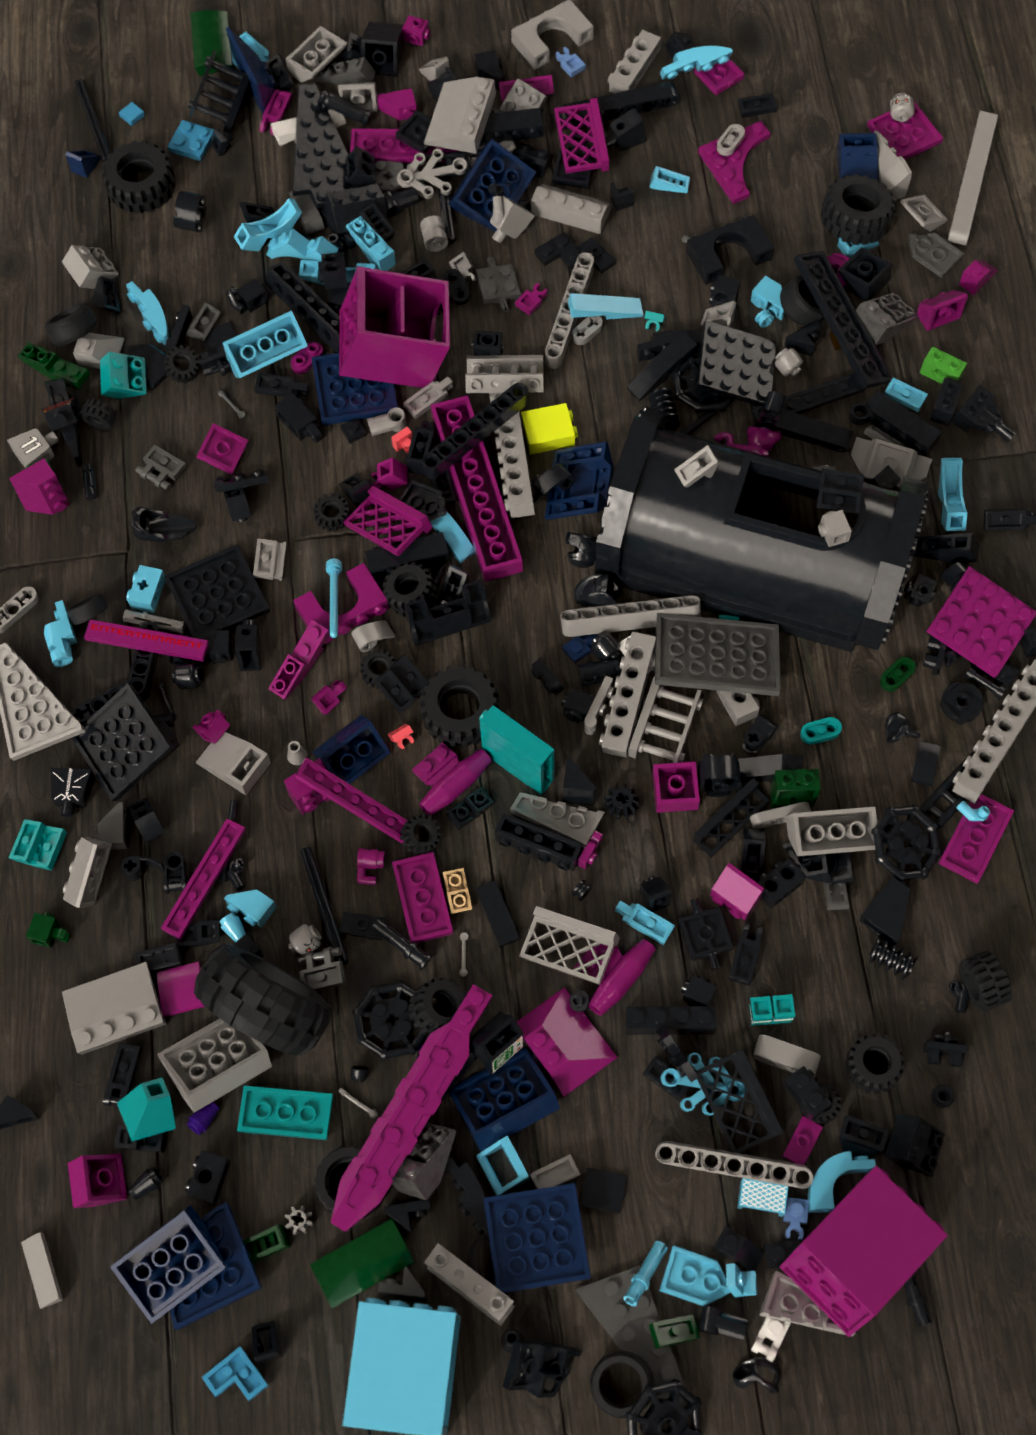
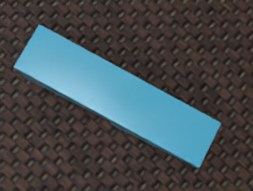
M570 293L568 299L571 318L606 316V319L643 317L640 298Z

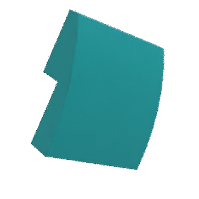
M24 819L9 858L20 863L52 871L67 831L62 828L46 826L42 822Z

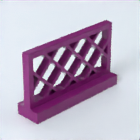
M597 98L590 99V103L554 108L565 173L601 168L602 172L609 171V157ZM582 110H587L588 114L584 118H582L579 115H577V113ZM567 113L570 117L565 121L559 117V114ZM573 118L580 121L577 127L569 124ZM584 124L590 127L587 134L580 130ZM566 127L573 131L569 137L562 133ZM576 133L584 137L580 143L572 139ZM586 140L594 144L590 149L583 146ZM568 143L576 146L572 152L565 149ZM579 149L586 152L583 158L575 155ZM591 155L596 158L597 163H588L586 159ZM571 158L579 162L576 166H568Z
M375 486L368 490L370 496L343 522L346 527L396 556H399L423 531L428 533L432 529L425 514ZM371 504L375 505V509L366 511ZM388 512V517L379 518L380 513ZM375 515V520L366 521L367 516ZM362 518V523L353 524L356 519ZM402 520V524L393 526V521ZM388 522V527L379 529V524ZM375 525V530L366 531V527ZM407 528H416L413 532L406 534ZM402 530V535L393 536L394 531ZM388 533V538L379 539V535ZM402 541L397 548L392 546L393 542Z

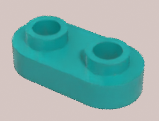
M834 717L806 723L802 727L800 737L804 743L809 745L837 738L841 733L842 725ZM827 728H832L834 731L829 732ZM812 733L814 737H809L807 734Z

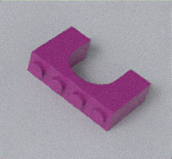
M364 563L346 572L348 582L357 594L358 601L351 611L338 615V636L347 634L357 625H363L370 618L380 616L389 609L385 595ZM311 591L293 600L295 609L306 627H308L313 619L330 629V614L321 608ZM330 633L323 644H328L333 640Z

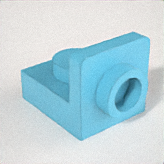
M735 1263L726 1264L727 1288L734 1297L757 1295L756 1272H743Z

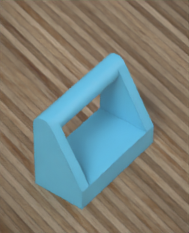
M508 1136L500 1139L476 1156L496 1196L503 1195L529 1181V1175ZM501 1148L518 1177L504 1187L501 1186L487 1159L488 1155Z

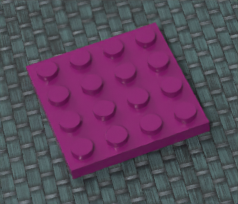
M969 566L926 632L995 678L1022 638L1024 630L1029 627L1034 619L1036 611Z

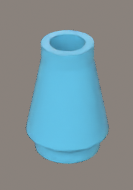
M234 912L219 921L221 924L220 928L235 942L246 934L239 916H236Z

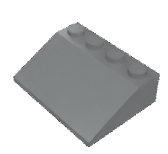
M472 77L444 82L424 145L477 154L496 96L494 80Z
M147 962L62 991L72 1038L77 1053L82 1055L167 1024L165 1017L162 1015L161 1005Z
M220 1018L158 1053L159 1059L193 1112L198 1111L272 1067L268 1051L261 1042L240 1032Z

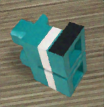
M793 995L772 996L771 999L770 996L750 998L751 1026L791 1023L795 1017Z

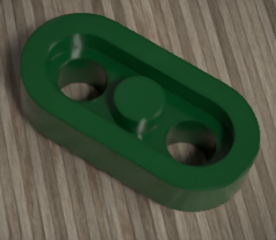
M908 657L899 658L882 674L880 679L881 687L888 692L898 690L914 674L916 669L915 662ZM901 668H906L907 671L904 672L901 670ZM887 681H892L893 684L890 685L887 683Z

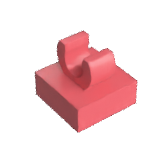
M408 427L392 436L393 448L397 452L404 449L408 454L412 440V431Z
M404 724L388 734L390 740L395 743L397 742L398 747L401 749L405 748L402 744L405 738L411 744L414 743L413 737L410 736L413 731L408 724Z

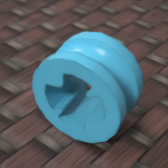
M768 309L761 311L755 318V321L759 323L761 328L767 327L774 320V316L770 314Z

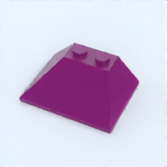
M565 987L517 1021V1024L524 1033V1044L527 1043L550 1074L551 1081L563 1097L617 1059L615 1053L584 1012H576L571 1008L569 1002L571 995Z

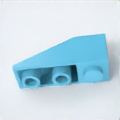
M361 216L346 225V228L371 264H375V269L387 271L396 265L394 250Z

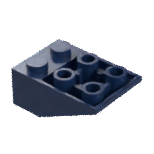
M876 133L839 134L836 148L839 178L842 179L843 176L856 174L878 180Z

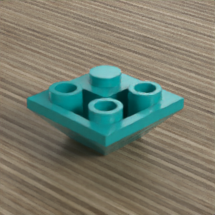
M163 1078L141 1083L117 1103L131 1141L176 1128L170 1094Z

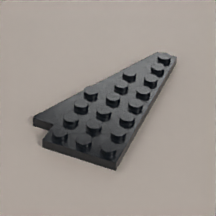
M316 84L299 85L297 93L292 195L309 194L315 208H323L326 193L355 188V186L347 182L346 157L348 153L327 107L322 103H318L320 92Z

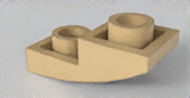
M464 868L443 872L451 914L472 910Z

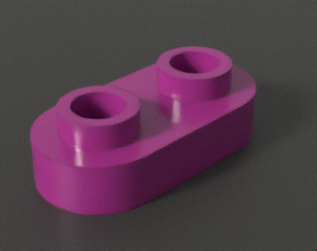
M310 342L307 344V347L301 349L291 359L293 372L297 374L308 372L313 367L311 357L324 355L321 344Z

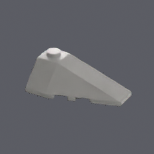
M876 130L874 133H876L878 147V181L880 184L886 185L887 190L890 189L895 200L904 198L908 191L912 172L902 156L897 157L896 150L893 147L889 148L888 141Z

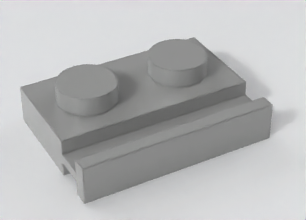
M257 538L253 571L254 578L279 579V581H282L286 542L279 543L274 540Z

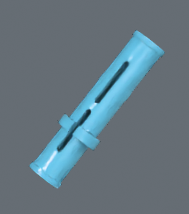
M654 1242L639 1272L632 1277V1284L623 1297L627 1304L636 1306L644 1290H647L650 1286L649 1281L668 1250V1247L663 1242Z

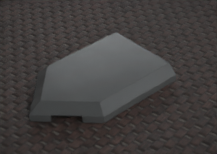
M928 233L927 235L909 234L912 258L941 278H944L965 255L964 252L936 233Z

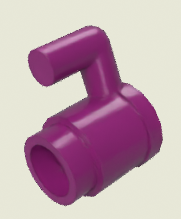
M365 848L358 849L357 882L359 884L376 885V877L366 876V869L377 870V868H384L385 851Z

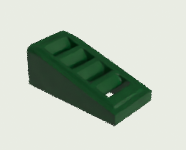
M279 1224L244 1240L252 1263L291 1247L285 1226ZM267 1237H269V1239H270V1242H271V1245H272L271 1248H269V1245H268V1242H267V1239H266ZM259 1240L263 1249L262 1252H260L257 1241ZM249 1244H252V1248L255 1254L254 1256H251L248 1247Z

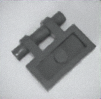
M154 445L143 458L144 463L147 464L145 468L139 465L135 472L140 474V477L144 480L152 481L156 487L168 491L171 488V484L166 480L171 478L175 481L187 466L182 460ZM156 469L161 473L159 476H157L152 472Z
M328 947L324 948L321 952L314 953L312 951L305 954V956L299 957V964L307 965V969L299 971L300 980L315 991L345 984L343 962H334L336 956L342 955L341 948ZM317 961H325V965L316 967Z

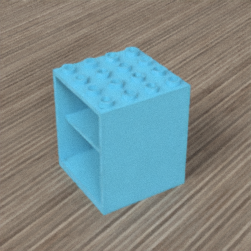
M366 1298L365 1302H359L343 1426L412 1435H447L461 1316L456 1313L455 1309L438 1306L436 1311L426 1304L414 1303L413 1308H410V1305L404 1302L390 1300L389 1305H386V1302L375 1298Z

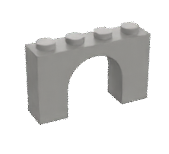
M571 0L560 3L558 6L545 11L535 18H531L529 21L511 30L512 44L534 70L549 63V49L539 38L543 32L551 29L564 31L578 47L593 39V25Z

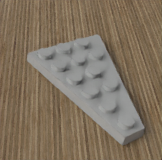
M7 643L1 644L0 714L10 759L15 761L86 732L83 725Z

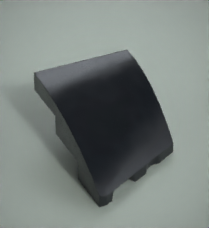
M515 1340L502 1387L509 1391L527 1390L537 1398L555 1397L562 1382L570 1373L568 1367L575 1356L580 1357L582 1350L556 1343Z

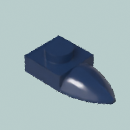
M599 634L576 636L563 645L562 650L576 664L591 653L592 645L590 643Z

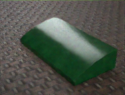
M220 10L191 12L194 67L199 77L204 76L207 68L204 66L207 56L211 57L213 50L216 51L214 61L233 68L231 46L225 29L229 27L228 13ZM211 67L209 74L220 71Z
M390 1219L311 1263L310 1266L333 1309L399 1272L405 1266L407 1267L415 1262L393 1219Z

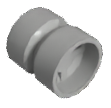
M434 215L424 218L420 223L425 248L431 252L443 250L448 245L443 219Z

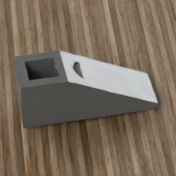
M363 57L326 65L320 71L317 80L318 82L334 85L373 82L376 72L367 59Z

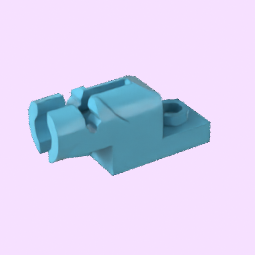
M63 600L55 602L57 610L54 611V615L57 621L45 625L44 628L45 640L55 667H63L73 661L71 645L78 643L67 608Z

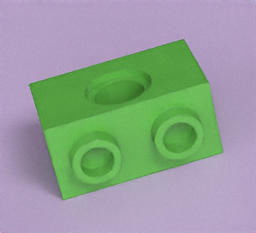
M932 346L923 361L920 374L941 384L944 377L960 381L967 363Z

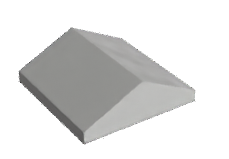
M925 195L906 198L900 201L906 210L929 232L948 220Z

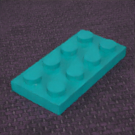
M244 1086L237 1131L328 1140L333 1094Z

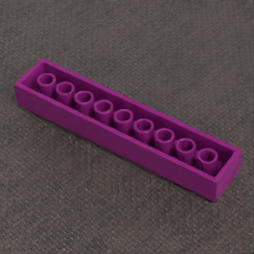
M468 395L430 405L432 420L435 423L440 443L475 416ZM482 441L449 468V472L484 582L523 572V561Z

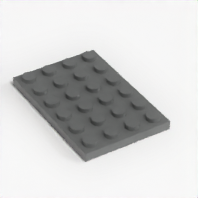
M657 613L655 685L779 696V625Z

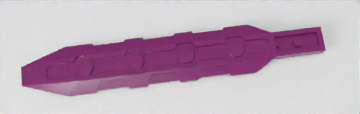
M473 984L452 1020L430 1033L419 1051L420 1055L406 1078L401 1080L390 1104L383 1115L377 1119L357 1157L353 1158L340 1179L331 1224L347 1232L381 1203L407 1155H410L418 1142L417 1138L431 1115L435 1114L455 1076H458L469 1058L470 1034L493 998L490 993Z

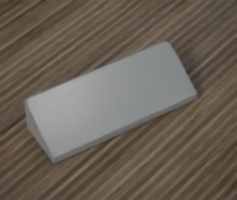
M42 1232L36 1233L22 1241L21 1244L39 1307L42 1309L62 1301L63 1298L45 1236Z

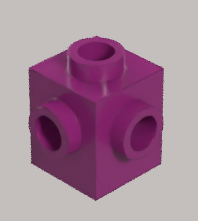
M409 15L402 27L403 41L423 46L425 41L430 38L431 29H429V21Z

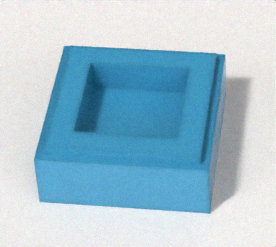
M133 102L119 112L120 117L131 126L145 116L144 111Z

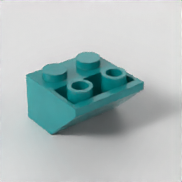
M109 351L100 359L101 396L121 399L147 393L145 358Z

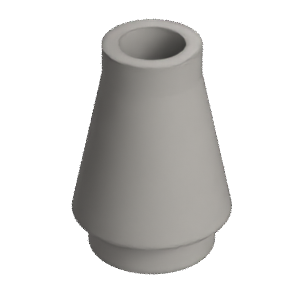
M292 741L288 745L287 760L293 765H301L308 756L307 751L299 742Z

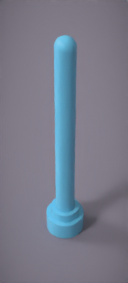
M329 559L326 562V572L330 576V636L336 638L338 636V575L342 572V562L338 559Z

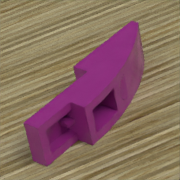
M312 619L292 654L287 655L268 689L286 700L318 659L324 649L322 645L328 637L330 629Z

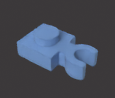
M563 48V55L558 51L556 52V59L561 62L562 69L570 77L585 70V63L575 53L570 55L568 48Z
M787 1197L783 1222H790V1226L785 1231L786 1239H789L790 1232L795 1230L798 1232V1240H802L804 1232L800 1224H807L809 1200Z

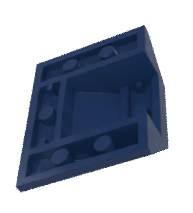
M227 27L225 29L234 60L240 72H246L252 86L255 101L263 115L274 92L273 86L276 85L272 75H268L267 72L269 70L265 61L261 62L259 56L233 30Z
M600 442L555 450L552 468L558 464L564 465L575 477V482L567 490H562L557 485L548 492L545 519L551 520L596 513L607 506L608 491L614 476V466L608 443Z

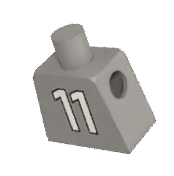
M35 428L7 440L12 451L25 468L29 464L38 462L43 458L45 460L49 459V461L53 459L54 454L50 446L59 442L53 431L43 437L39 430Z

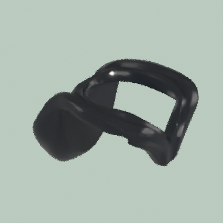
M895 712L886 718L885 732L887 743L897 742L902 736L921 737L920 733L911 729L909 720L903 713Z
M755 1357L745 1360L733 1371V1382L738 1388H746L754 1381H758L764 1387L770 1389L771 1394L780 1392L777 1386L780 1379V1370L776 1364L766 1358ZM764 1366L775 1373L773 1382L765 1380L757 1372V1367Z

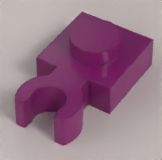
M535 284L532 292L526 290L515 301V306L530 316L542 304V299L547 296V288L543 291H538L540 284Z
M595 830L590 842L587 843L578 859L579 867L586 870L589 864L593 865L598 855L595 853L596 849L603 839L602 833Z

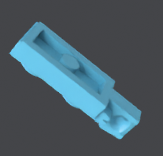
M620 901L615 910L623 916L622 920L626 924L663 946L675 927L674 924L638 903L637 905L632 903L629 906Z

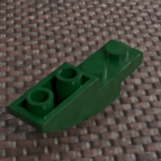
M29 342L17 355L24 363L52 380L64 378L67 387L73 385L80 388L90 375L88 369L63 360L55 352Z

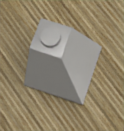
M376 82L338 85L339 97L363 108L365 111H377Z
M95 333L86 334L77 340L73 352L78 366L100 369V359L109 351L121 353L125 339Z

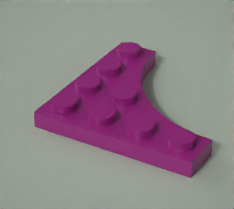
M762 121L744 128V139L731 155L724 156L718 153L717 142L719 139L698 147L699 155L732 204L749 198L750 192L743 178V166L750 150H753L757 145L770 138V132Z

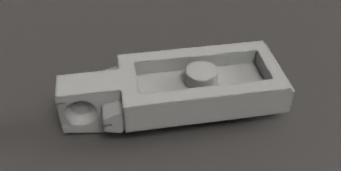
M446 377L440 383L438 381L429 383L403 403L404 408L417 419L431 409L430 405L439 403L446 398L448 392L453 388L452 380Z

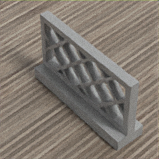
M536 906L533 912L534 919L519 957L600 985L615 945H618L620 939L617 933ZM538 923L546 925L549 932L537 937L535 931ZM560 931L566 932L569 939L557 944L554 934ZM551 936L555 946L544 951L540 941ZM581 937L585 938L588 946L577 951L573 941ZM537 943L541 953L534 956L528 955L529 946ZM571 943L575 952L563 957L560 948ZM600 944L608 946L606 953L597 958L593 948ZM557 949L561 959L554 963L549 962L546 954ZM591 949L595 959L583 964L580 954ZM577 956L581 966L573 970L569 969L566 961ZM595 963L599 967L596 978L589 976L585 969Z

